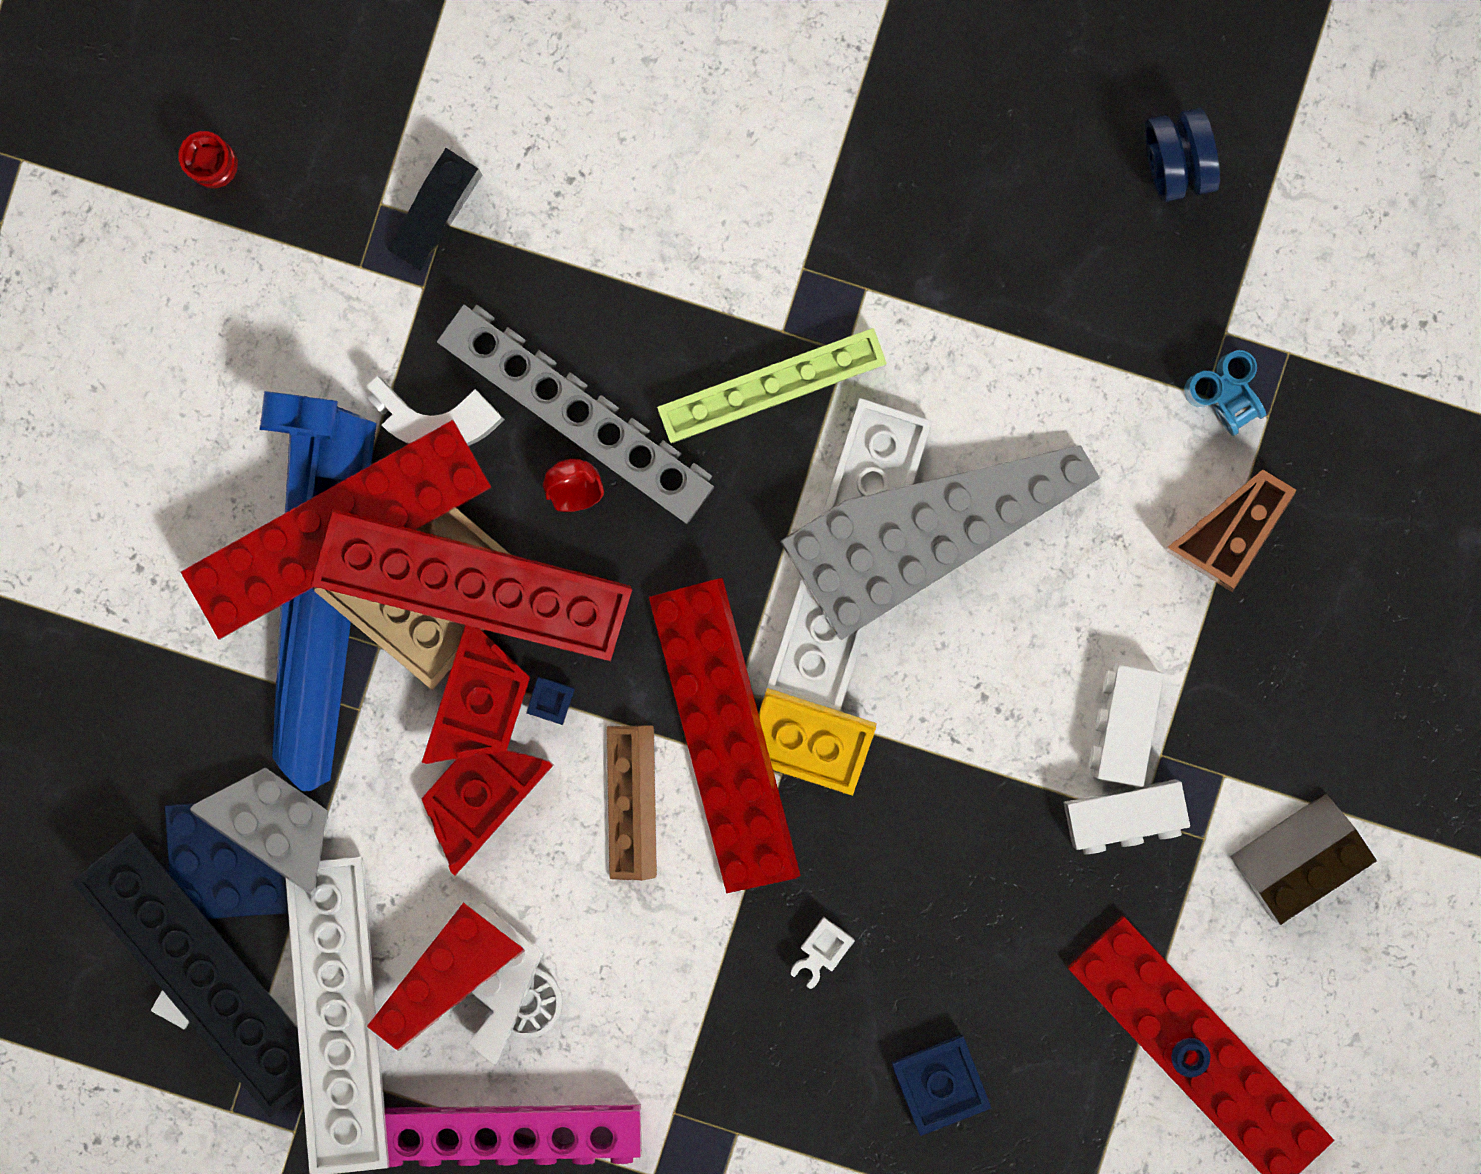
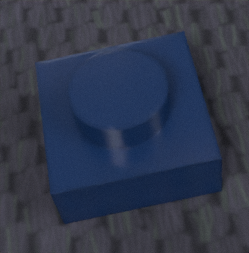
M539 676L526 714L564 725L575 688Z

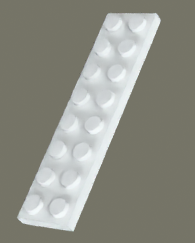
M859 398L822 514L845 500L913 485L933 421ZM801 578L766 689H773L840 711L867 625L840 640Z
M363 857L319 861L316 889L312 896L286 878L309 1173L337 1174L389 1168L379 1038L376 1033L367 1027L376 1015Z

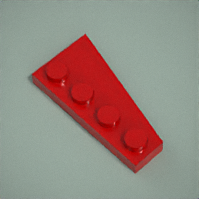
M463 902L367 1027L397 1051H400L438 1021L443 1014L467 998L482 983L487 982L511 960L521 955L525 949Z

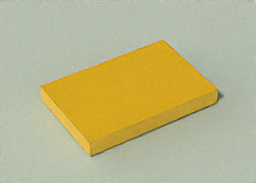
M767 688L759 711V718L773 770L853 796L877 723Z

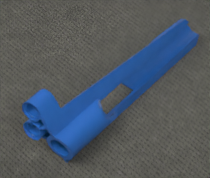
M264 391L259 430L289 434L285 513L369 467L372 463L377 423L338 407V401ZM315 588L280 606L272 757L282 772L301 791H312L331 780L351 622L314 591Z

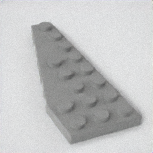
M1077 445L845 500L780 540V543L840 640H843L1100 479L1082 446Z

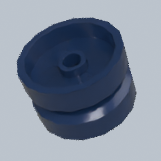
M1201 107L1182 111L1178 116L1177 125L1167 115L1147 119L1145 122L1147 156L1153 182L1160 200L1166 203L1183 199L1188 185L1196 195L1216 192L1220 185V168L1214 135L1205 111Z

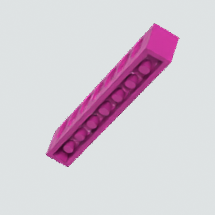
M641 1104L385 1108L389 1167L401 1166L403 1161L418 1160V1165L438 1166L442 1164V1160H457V1165L474 1166L480 1164V1160L495 1159L496 1165L504 1166L518 1164V1159H534V1164L537 1165L555 1164L557 1159H572L573 1164L585 1165L595 1163V1158H610V1162L613 1164L633 1163V1158L641 1157ZM560 1127L569 1128L573 1132L575 1139L569 1144H561L555 1139L554 1131ZM597 1127H606L612 1132L613 1139L605 1144L598 1143L594 1140L592 1131ZM446 1128L454 1130L459 1137V1142L452 1146L444 1144L439 1138V1131ZM482 1128L492 1129L497 1135V1142L492 1145H485L479 1141L477 1132ZM520 1128H529L535 1133L536 1141L529 1145L522 1144L517 1140L515 1132ZM405 1129L415 1130L420 1136V1143L416 1146L405 1144L401 1138V1131Z

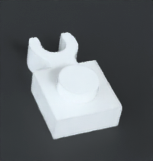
M823 916L801 946V949L809 955L806 959H800L793 964L790 972L791 975L795 977L802 968L810 969L812 977L806 985L809 989H812L819 982L820 968L824 965L830 971H833L854 943V938Z

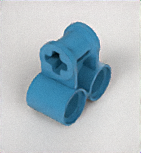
M1236 350L1223 356L1217 364L1216 373L1212 371L1197 373L1191 376L1184 386L1186 400L1196 407L1213 405L1221 423L1232 436L1237 435L1239 428L1257 417L1262 419L1267 415L1260 399L1247 384L1255 377L1257 363L1255 358L1244 350ZM1231 359H1238L1244 364L1245 374L1241 379L1233 378L1229 374L1228 364ZM1199 379L1209 381L1213 387L1212 396L1208 400L1202 399L1196 394L1195 385ZM1247 407V409H1246L1245 411H1243V412L1240 413L1239 415L1235 416V413H1237V412L1240 411L1241 409Z

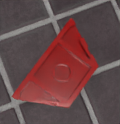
M468 625L464 627L422 763L431 764L507 751L530 677L479 628Z
M508 749L504 752L456 759L421 798L426 812L433 823L439 844L441 843L449 863L450 872L454 876L458 874L554 766L551 761Z

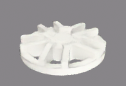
M539 968L536 969L535 974L541 976L547 982L535 988L533 977L526 997L523 999L517 1014L518 1017L522 1018L517 1030L513 1029L510 1034L513 1037L531 1039L542 1036L556 1024L561 1014L562 993L557 981ZM551 986L555 995L542 999L539 992ZM556 1001V1010L554 1015H552L543 1005ZM538 1012H541L550 1020L544 1027L535 1018ZM527 1019L537 1029L533 1032H521Z

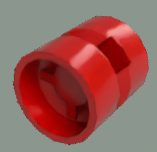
M198 131L190 134L181 144L179 149L181 168L198 184L206 188H220L227 185L234 178L238 170L237 156L229 144L218 135L209 131Z

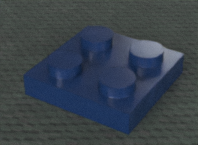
M963 1034L891 1062L920 1136L991 1109Z

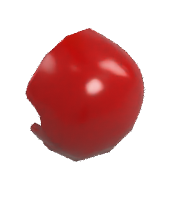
M581 459L560 461L546 472L543 482L545 496L547 500L551 499L557 511L575 512L587 509L598 503L604 495L599 472L587 461Z

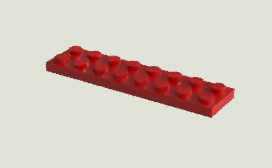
M451 420L182 570L181 574L218 640H221L314 588L311 586V580L331 508L417 530L492 487L455 421Z
M332 508L311 580V586L608 661H611L632 592L631 586Z
M723 577L650 596L651 608L726 894L796 879L801 875Z
M1123 915L1067 967L1261 1174H1300L1335 1141ZM1182 1039H1198L1207 1046L1210 1052V1064L1207 1070L1197 1077L1183 1076L1172 1065L1171 1052L1174 1046ZM1193 1050L1187 1051L1183 1057L1184 1062L1193 1063L1197 1058V1054Z

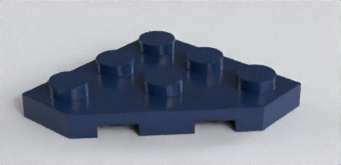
M196 803L165 806L169 874L207 919L288 913L286 878L192 814L190 809Z

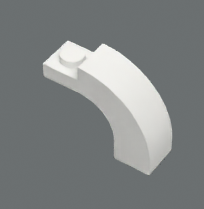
M376 376L366 386L373 393L368 398L369 401L383 415L388 411L392 413L382 426L395 437L409 444L447 422L454 420L469 446L486 437L505 420L476 389L453 410L441 415L429 416L413 411L379 376Z

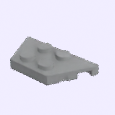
M267 768L238 781L191 807L190 811L192 814L311 896L316 889V878L323 849L322 844L327 826L328 810Z

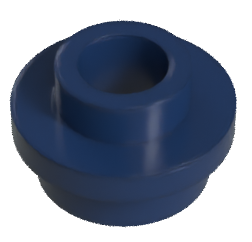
M1182 1039L1174 1046L1171 1052L1172 1065L1183 1076L1197 1077L1207 1070L1210 1064V1052L1207 1046L1198 1039ZM1189 1050H1193L1197 1054V1058L1193 1063H1185L1183 1059L1184 1054Z

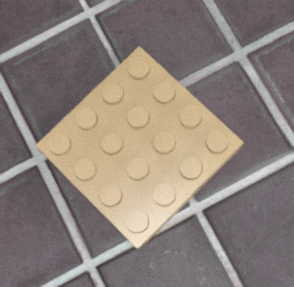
M457 508L417 529V531L510 554ZM315 588L314 591L431 690L437 686L452 668L465 627L464 624Z

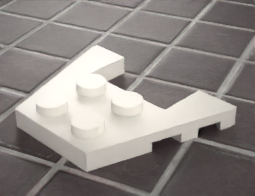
M482 903L473 910L525 949L521 955L511 960L487 982L485 981L472 991L477 998L493 1010V1014L468 1044L496 1066L501 1061L504 1047L509 1035L512 1033L516 1023L515 1019L523 999L526 997L543 952L486 903ZM442 929L389 961L382 969L400 984Z

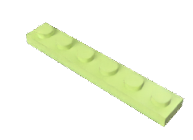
M874 328L657 408L669 441L672 444L885 366L887 362Z

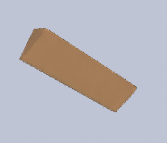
M652 725L607 726L610 879L640 881L653 879L657 875L654 727Z

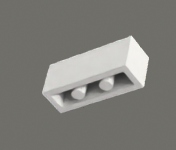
M1114 664L1113 671L1107 670L1103 684V693L1108 694L1106 709H1099L1096 722V731H1101L1099 747H1092L1089 760V768L1094 769V777L1144 787L1165 673Z
M1176 779L1064 802L1072 847L1076 850L1083 849L1084 855L1106 851L1105 844L1120 842L1121 847L1139 845L1144 843V836L1158 834L1159 839L1178 837L1182 835L1181 829L1190 827L1182 782Z

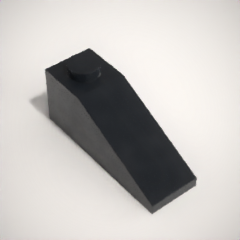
M445 148L425 179L388 250L421 271L482 177L479 168L448 148Z

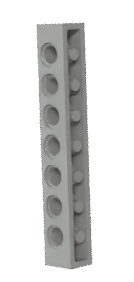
M476 304L473 310L465 305L462 306L437 343L684 523L688 524L714 489V486L708 482L712 475L695 463L688 468L677 459L681 455L679 451L664 440H662L659 446L646 437L650 430L635 419L631 418L628 423L615 415L619 409L616 405L602 395L595 400L584 391L588 385L569 372L566 378L553 370L557 363L540 350L535 355L531 354L522 347L526 340L508 327L504 332L498 330L491 324L495 318ZM490 334L494 336L496 341L494 350L489 354H479L475 347L477 339L481 335ZM513 357H522L527 363L525 373L519 377L509 376L506 370L508 361ZM545 379H552L558 385L556 396L550 400L541 399L537 393L538 385ZM575 402H584L589 407L587 419L580 423L571 421L568 416L569 407ZM607 424H614L620 429V438L613 445H604L599 439L601 428ZM637 447H646L651 452V462L644 468H636L630 462V454ZM669 469L678 470L683 476L682 485L674 491H668L661 485V476Z

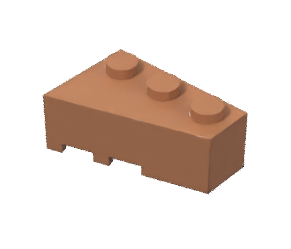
M1262 470L1228 497L1220 506L1196 523L1188 532L1169 545L1167 552L1233 592L1294 497L1296 489Z

